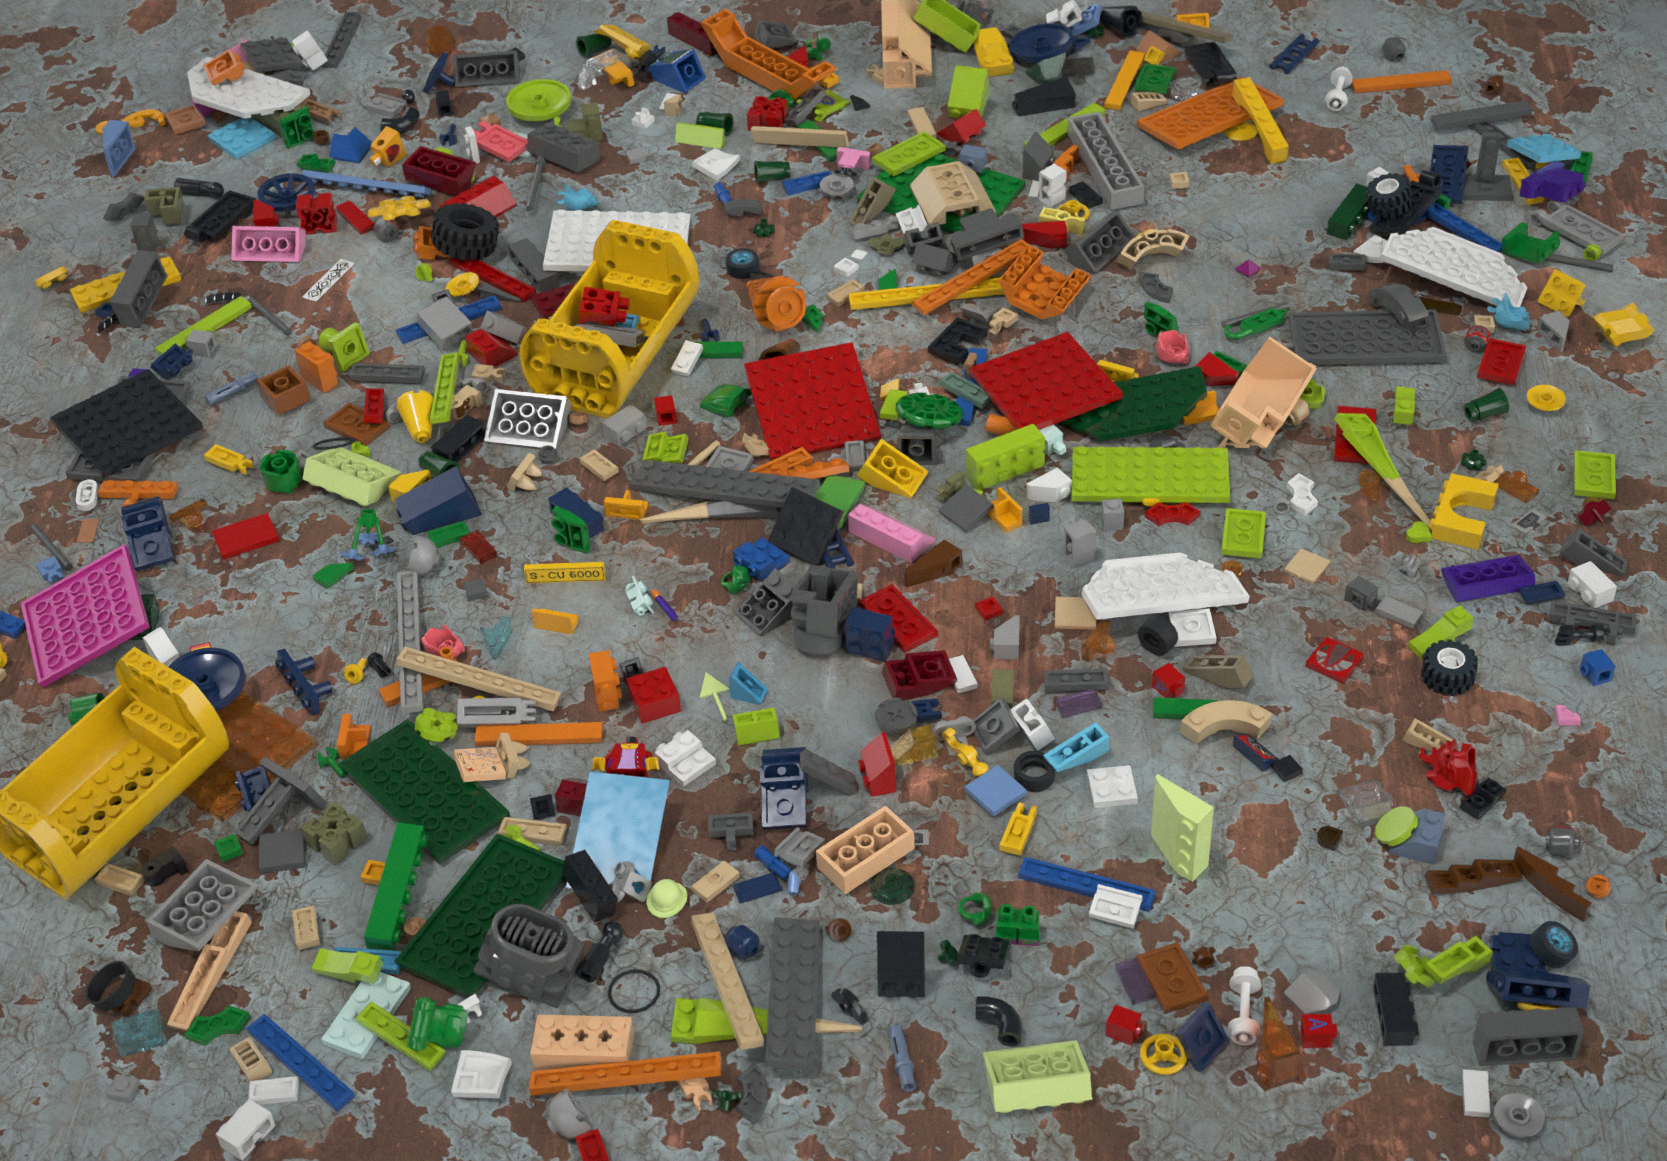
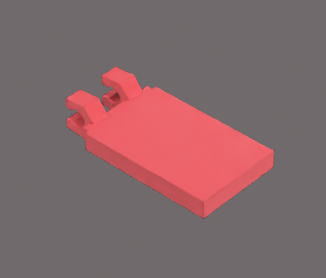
M481 121L478 123V127L482 129L479 132L473 130L476 136L477 147L507 162L512 161L528 149L527 139L497 124L491 126L489 123Z

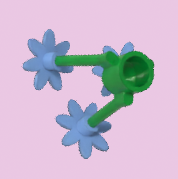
M363 509L360 511V517H357V527L352 548L347 552L340 551L342 557L354 558L358 561L365 559L364 556H360L357 553L356 546L358 541H362V545L367 543L375 545V541H379V549L370 552L375 556L386 555L387 552L395 551V546L388 548L383 541L379 517H376V510ZM361 525L366 528L364 533H360ZM375 525L377 532L372 533L370 528H373Z

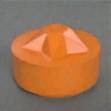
M1593 875L1587 880L1586 889L1591 897L1602 899L1609 895L1611 885L1605 876Z

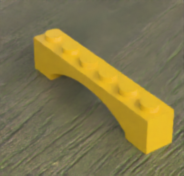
M1250 77L1235 80L1232 95L1238 106H1243L1253 119L1260 134L1264 153L1270 164L1286 161L1289 146Z

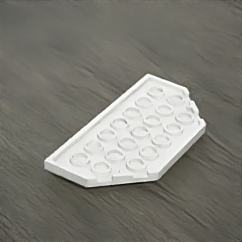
M211 57L204 58L187 72L193 102L242 118H250L251 114L261 113V116L274 114L275 110L284 109V112L291 111L310 96V89L248 69L243 70L245 74L239 79L230 82L226 78L222 83L213 86L203 66L213 59Z
M1435 227L1427 228V231L1422 232L1418 229L1406 231L1402 235H1398V233L1391 234L1380 257V260L1413 272L1421 277L1451 287L1456 291H1461L1492 305H1496V303L1492 302L1493 298H1498L1502 301L1504 294L1507 293L1512 306L1520 307L1527 290V286L1524 283H1520L1517 279L1518 274L1511 266H1507L1504 262L1505 258L1501 253Z
M1183 553L1106 560L1102 564V568L1097 570L1092 576L1090 583L1086 584L1082 590V596L1097 620L1232 604L1237 605L1248 603L1250 597L1233 572L1226 569L1224 572L1216 570L1213 564L1202 560L1192 561L1187 559L1188 555Z

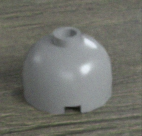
M420 535L415 536L407 571L424 575L431 571L433 565L437 566L440 554H436V545L432 540Z
M565 1088L554 1096L549 1103L548 1115L550 1120L547 1121V1124L554 1134L559 1132L563 1137L573 1139L576 1136L591 1131L593 1128L581 1104L575 1100L572 1101L571 1099L575 1096L568 1088Z

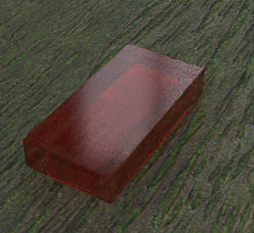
M478 530L460 538L463 546L480 565L497 557V551Z

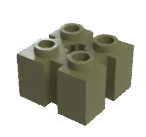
M334 801L321 811L322 817H313L301 829L306 845L317 853L321 850L323 857L335 866L348 855L347 850L350 847L355 850L368 838L364 823L353 814L347 816L346 809Z

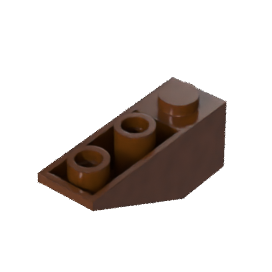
M946 540L941 541L904 571L905 586L910 587L950 575L963 564L962 550Z

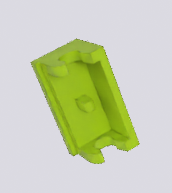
M775 708L733 714L738 745L780 738Z

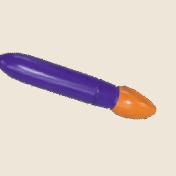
M652 589V598L671 620L677 621V614L661 596V593Z

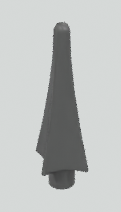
M957 142L944 143L946 150L941 153L955 157L956 153H960L963 147L957 146Z
M484 282L483 286L477 285L474 289L475 292L480 293V298H488L495 295L497 299L521 301L520 298L503 292Z

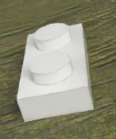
M471 126L465 127L466 134L463 137L465 144H468V148H466L467 156L472 161L479 163L480 159L475 133Z
M686 340L671 368L672 373L689 377L703 351L702 344Z

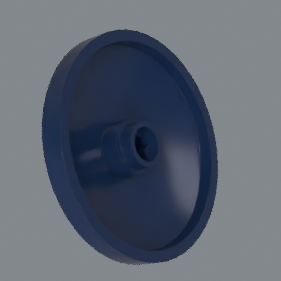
M1045 23L1034 25L1018 32L1011 39L1009 44L1010 52L1015 59L1023 62L1033 63L1051 60L1064 54L1071 48L1073 34L1067 26L1062 24Z
M201 648L190 651L174 660L168 666L194 682L215 711L221 710L232 703L239 696L245 685L246 675L242 662L234 653L221 648Z

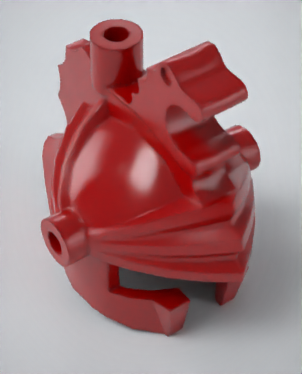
M1456 739L1452 741L1447 740L1445 744H1440L1439 749L1433 747L1430 755H1427V750L1422 747L1418 757L1424 763L1433 766V770L1426 771L1428 780L1432 779L1436 787L1442 788L1444 791H1452L1457 787L1466 796H1470L1473 793L1477 781L1476 748H1473L1472 744L1462 743L1461 751H1459Z

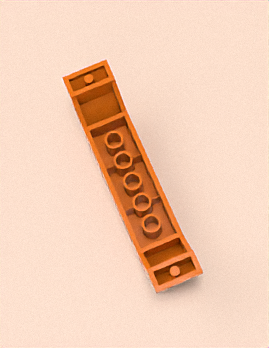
M726 9L701 21L703 29L725 66L771 91H777V89L787 91L793 101L816 88L836 71V66L826 61L809 69L751 39L735 18V14Z

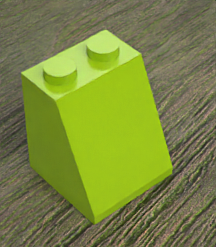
M955 66L948 101L949 117L961 118L977 109L982 117L990 92L988 69Z

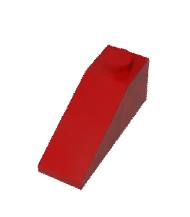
M1065 221L1022 223L1024 239L1022 240L1026 243L1046 248L1067 247L1068 232Z

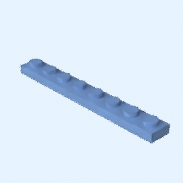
M302 170V175L309 177L314 183H317V180L326 185L338 183L337 186L347 187L348 185H353V188L356 189L368 187V190L378 192V189H383V192L390 194L397 191L400 195L409 196V193L419 198H424V195L431 196V189L423 186Z

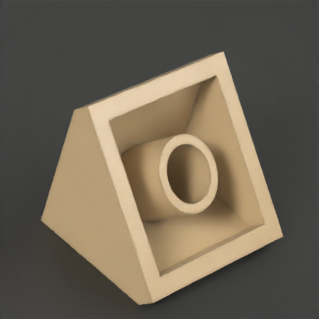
M1056 596L1055 628L1096 630V618L1083 597Z

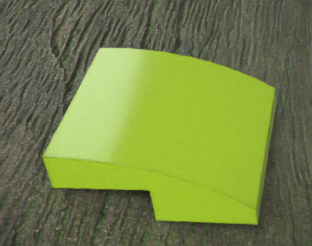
M666 431L649 434L642 461L653 460L683 464L689 440L687 435L682 434L669 437Z

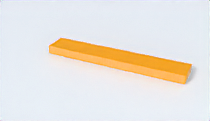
M1129 51L1104 103V108L1121 110L1144 61L1145 53Z

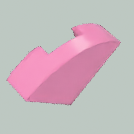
M1555 705L1554 712L1558 726L1580 725L1581 719L1576 712L1573 713L1566 709V706Z

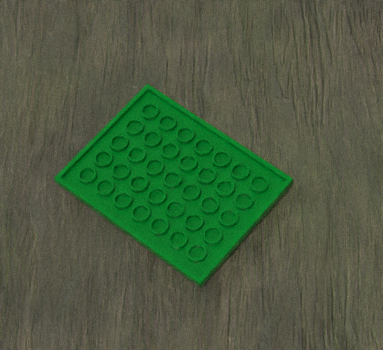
M937 154L894 177L883 170L876 178L896 190L888 205L882 211L896 215V213L911 207L912 209L917 208L918 203L910 188V184L926 167L957 162L958 159ZM984 168L982 173L976 172L996 210L997 217L1025 187V180L1018 179L1017 177L1008 176ZM867 187L858 195L857 203L860 202ZM973 207L974 210L971 213H967L964 210V216L962 217L951 211L946 212V223L940 224V229L952 234L962 231L960 219L977 213L975 208Z

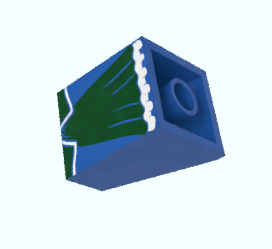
M694 49L669 51L648 66L654 81L682 93H686L706 78Z

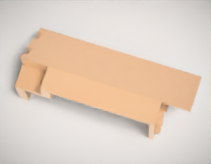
M881 0L884 89L916 88V77L932 76L930 31L927 27L918 24L913 19L919 1Z
M1269 337L1245 368L1210 423V427L1225 436L1218 447L1234 446L1235 448H1249L1250 446H1259L1260 448H1267L1316 371V366L1308 363Z

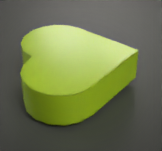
M1418 521L1413 523L1412 528H1409L1406 532V539L1411 543L1431 541V533L1424 522Z

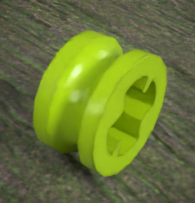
M1589 244L1583 251V257L1585 260L1596 261L1602 253L1601 248L1596 244Z

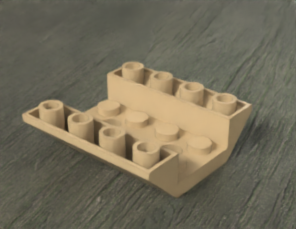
M960 161L926 167L910 184V188L928 225L939 223V225L945 224L946 212L974 207L977 213L992 208L996 214V210L976 172Z

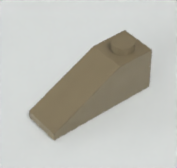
M873 177L852 214L849 223L854 226L859 223H870L888 205L896 189Z
M1244 655L1192 656L1183 668L1185 673L1225 688H1245L1253 676Z

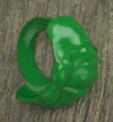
M782 89L773 91L768 97L769 100L774 98L787 100L788 109L789 106L792 107L794 104L791 95Z
M735 565L732 571L722 577L720 581L722 587L727 588L730 594H736L746 588L750 581L748 569L744 566ZM733 574V581L725 582V579L729 575Z
M975 892L971 896L961 899L958 903L959 915L966 920H972L975 927L989 920L993 906L992 900L988 895ZM967 901H973L983 906V912L967 913L963 910V905Z

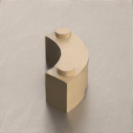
M1172 229L1146 231L1133 238L1120 252L1115 261L1131 269L1138 259L1151 253H1166L1177 257L1183 250L1189 235Z
M1224 700L1212 702L1193 710L1183 718L1179 733L1196 745L1207 736L1218 733L1219 730L1230 729L1232 732L1249 734L1258 740L1270 726L1273 714L1260 706L1243 701Z

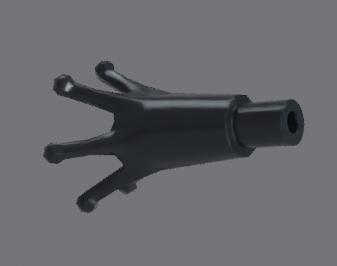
M657 50L642 60L631 61V65H636L628 67L630 70L639 68V71L633 78L635 79L641 72H644L641 78V82H644V77H646L649 69L648 66L662 55L661 52Z

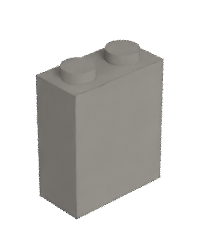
M447 296L417 313L418 325L443 351L462 341L466 335L472 333V323Z

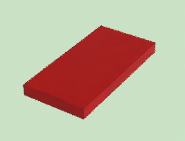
M1338 406L1337 413L1366 414L1376 425L1377 409ZM1336 423L1334 461L1369 464L1342 435L1344 431Z
M893 584L859 600L861 609L893 616V628L896 629L895 636L893 637L894 643L904 653L938 636V630Z

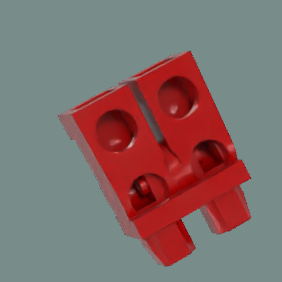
M585 286L579 308L578 323L586 324V321H591L602 325L609 324L610 327H615L616 322L626 323L627 311L623 310H629L630 298L620 297L621 291H615L614 293L610 290Z

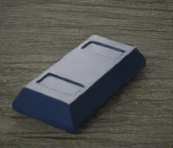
M1558 581L1518 588L1527 605L1565 597V593Z
M774 872L733 885L739 904L782 891Z

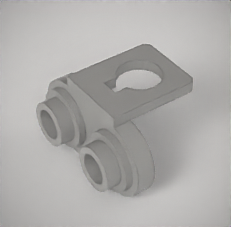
M961 716L951 721L941 720L936 723L933 734L937 740L943 741L942 732L951 727L956 732L954 734L955 739L967 746L969 745L966 736L972 734L976 729L974 720L966 716ZM945 741L949 756L951 758L956 757L958 753H955Z
M629 861L619 862L615 866L614 874L616 876L609 886L618 898L617 903L622 900L625 893L640 902H645L652 882L635 873V866ZM639 881L643 884L644 890L641 894L635 892L634 887L631 886L632 882L636 883Z

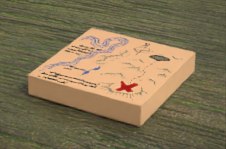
M496 747L454 750V758L463 782L506 779V771Z

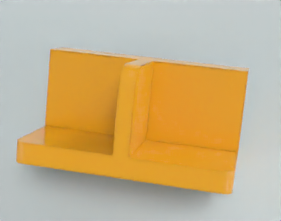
M618 58L601 64V68L608 74L610 84L614 85L623 81L628 87L635 85L632 71Z
M1001 487L997 488V499L991 502L994 508L987 515L1005 533H1008L1022 526V507Z
M626 490L623 499L605 497L604 500L607 517L640 520L645 517L649 506L647 501L632 500L630 490Z

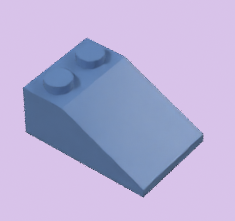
M109 120L103 128V150L111 177L116 176L135 150L130 128L126 121Z

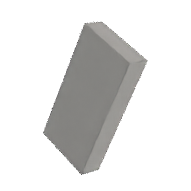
M862 440L845 442L846 463L849 464V472L860 471L865 463L864 442Z
M1385 596L1376 608L1377 614L1411 629H1414L1423 617V611L1388 596Z

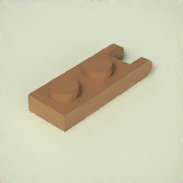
M306 99L299 104L303 107L307 105L310 117L325 123L331 122V116L338 117L340 115L338 110L310 99Z

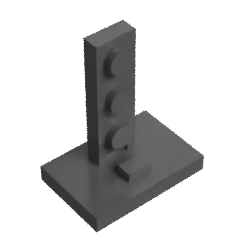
M1482 133L1476 174L1465 175L1462 200L1512 201L1513 192L1510 175H1495L1501 133Z
M265 756L259 763L275 780L234 831L235 834L251 845L254 844L291 795L297 798L301 796L321 810L327 804L308 783Z

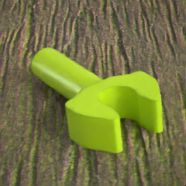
M466 340L461 342L458 351L462 367L469 363V356L465 354L467 350Z
M509 824L504 829L508 833H505L503 836L539 851L541 850L521 836V827Z

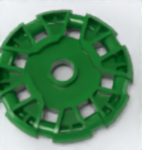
M911 393L909 396L901 397L897 401L895 408L896 413L904 421L908 420L909 424L925 428V426H931L932 429L949 428L950 426L957 425L963 418L961 406L955 401H950V398L939 394Z

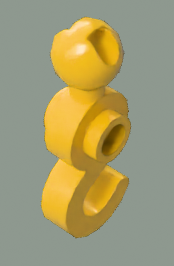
M949 727L942 732L948 746L955 753H958L956 757L962 765L971 766L973 768L972 773L976 778L989 771L986 763L977 760L976 756H978V753L973 746L959 743L955 739L954 734L956 732L954 729Z

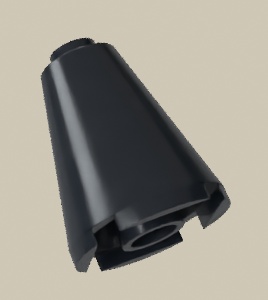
M1134 5L1103 7L1099 21L1122 36L1131 38L1137 34V28L1141 27L1142 12Z

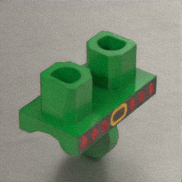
M814 32L813 38L806 40L808 59L816 57L817 61H821L823 51L830 49L831 41L825 37L818 39V32Z

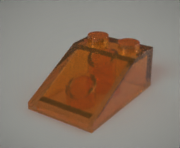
M1267 996L1264 997L1257 1073L1260 1080L1265 1081L1268 1089H1272L1296 1081L1300 1053L1270 997Z

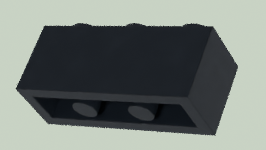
M465 415L431 446L432 453L458 463L485 438L484 422Z
M582 850L565 856L562 874L593 922L595 923L614 916L618 898L587 851Z
M1404 972L1375 973L1373 991L1383 1046H1413L1414 1036H1418V1023L1413 1021L1415 1009L1413 1001H1409V996L1411 995L1410 983L1406 982Z

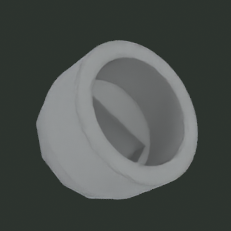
M1285 497L1275 499L1273 503L1274 511L1278 514L1287 513L1290 509L1289 501Z

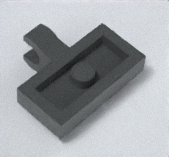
M752 812L708 815L709 838L726 836L727 851H735L736 836L753 835Z

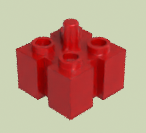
M321 193L315 198H312L311 194L297 196L296 210L298 219L301 218L300 227L306 230V235L316 234L317 230H322L323 233L337 232L338 218L334 209L332 193Z

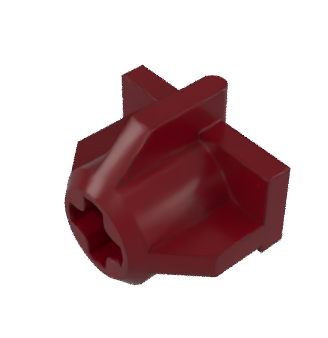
M1588 497L1583 501L1582 510L1578 513V516L1585 526L1596 519L1602 523L1604 520L1601 516L1612 510L1604 497L1599 499Z

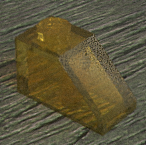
M930 724L908 729L890 747L895 766L936 757V738Z

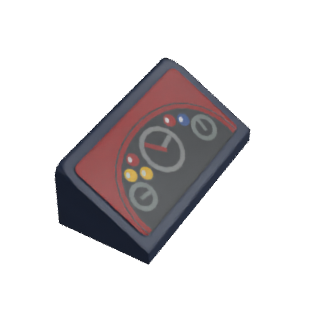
M1242 734L1234 736L1233 747L1261 771L1271 767L1273 762L1279 760L1251 735Z

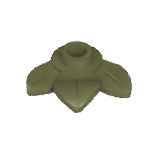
M885 233L880 239L870 238L869 240L870 246L877 249V252L883 256L892 254L895 249L902 247L904 242L903 237L893 239L888 233Z

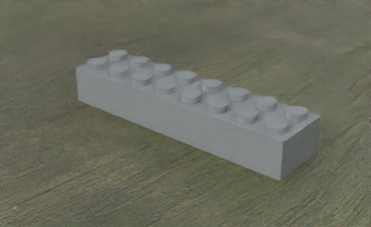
M1095 112L1068 117L1067 135L1073 145L1079 146V155L1109 208L1114 210L1144 204V185L1101 113Z

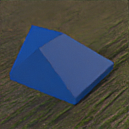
M356 127L347 135L333 134L329 158L360 163L371 149L372 141Z

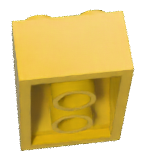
M881 439L856 476L872 487L911 499L929 471Z

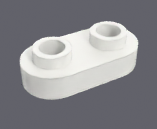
M84 480L78 485L75 501L79 510L89 511L96 506L99 490L96 481Z

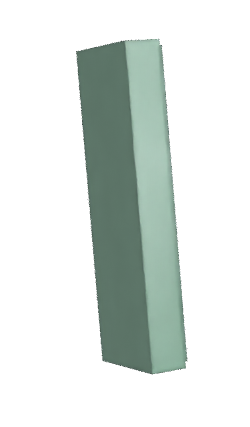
M952 371L939 380V386L981 409L992 402L981 387Z

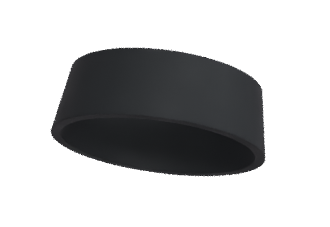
M114 961L105 965L89 982L86 989L87 1001L103 1011L115 1009L132 993L136 983L135 975L123 961ZM125 974L118 989L108 998L100 1001L105 987L114 978Z

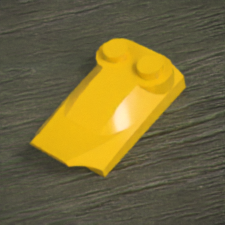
M601 24L599 29L593 31V33L610 37L613 42L627 52V56L633 59H641L653 47L615 25Z
M996 27L980 29L974 41V49L979 67L981 69H988V77L1014 74L1013 58L1010 56L1006 40Z

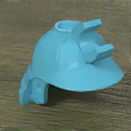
M565 183V192L562 190L557 191V194L564 196L562 200H557V203H565L571 211H583L588 207L591 208L600 204L586 188L573 191Z
M1507 293L1504 294L1502 301L1498 298H1493L1492 302L1496 303L1497 307L1488 306L1487 310L1495 313L1497 324L1504 328H1515L1523 331L1530 330L1529 312H1526L1525 307L1512 306Z

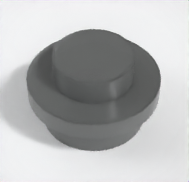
M546 445L540 449L538 456L543 462H552L557 458L558 454L553 446Z

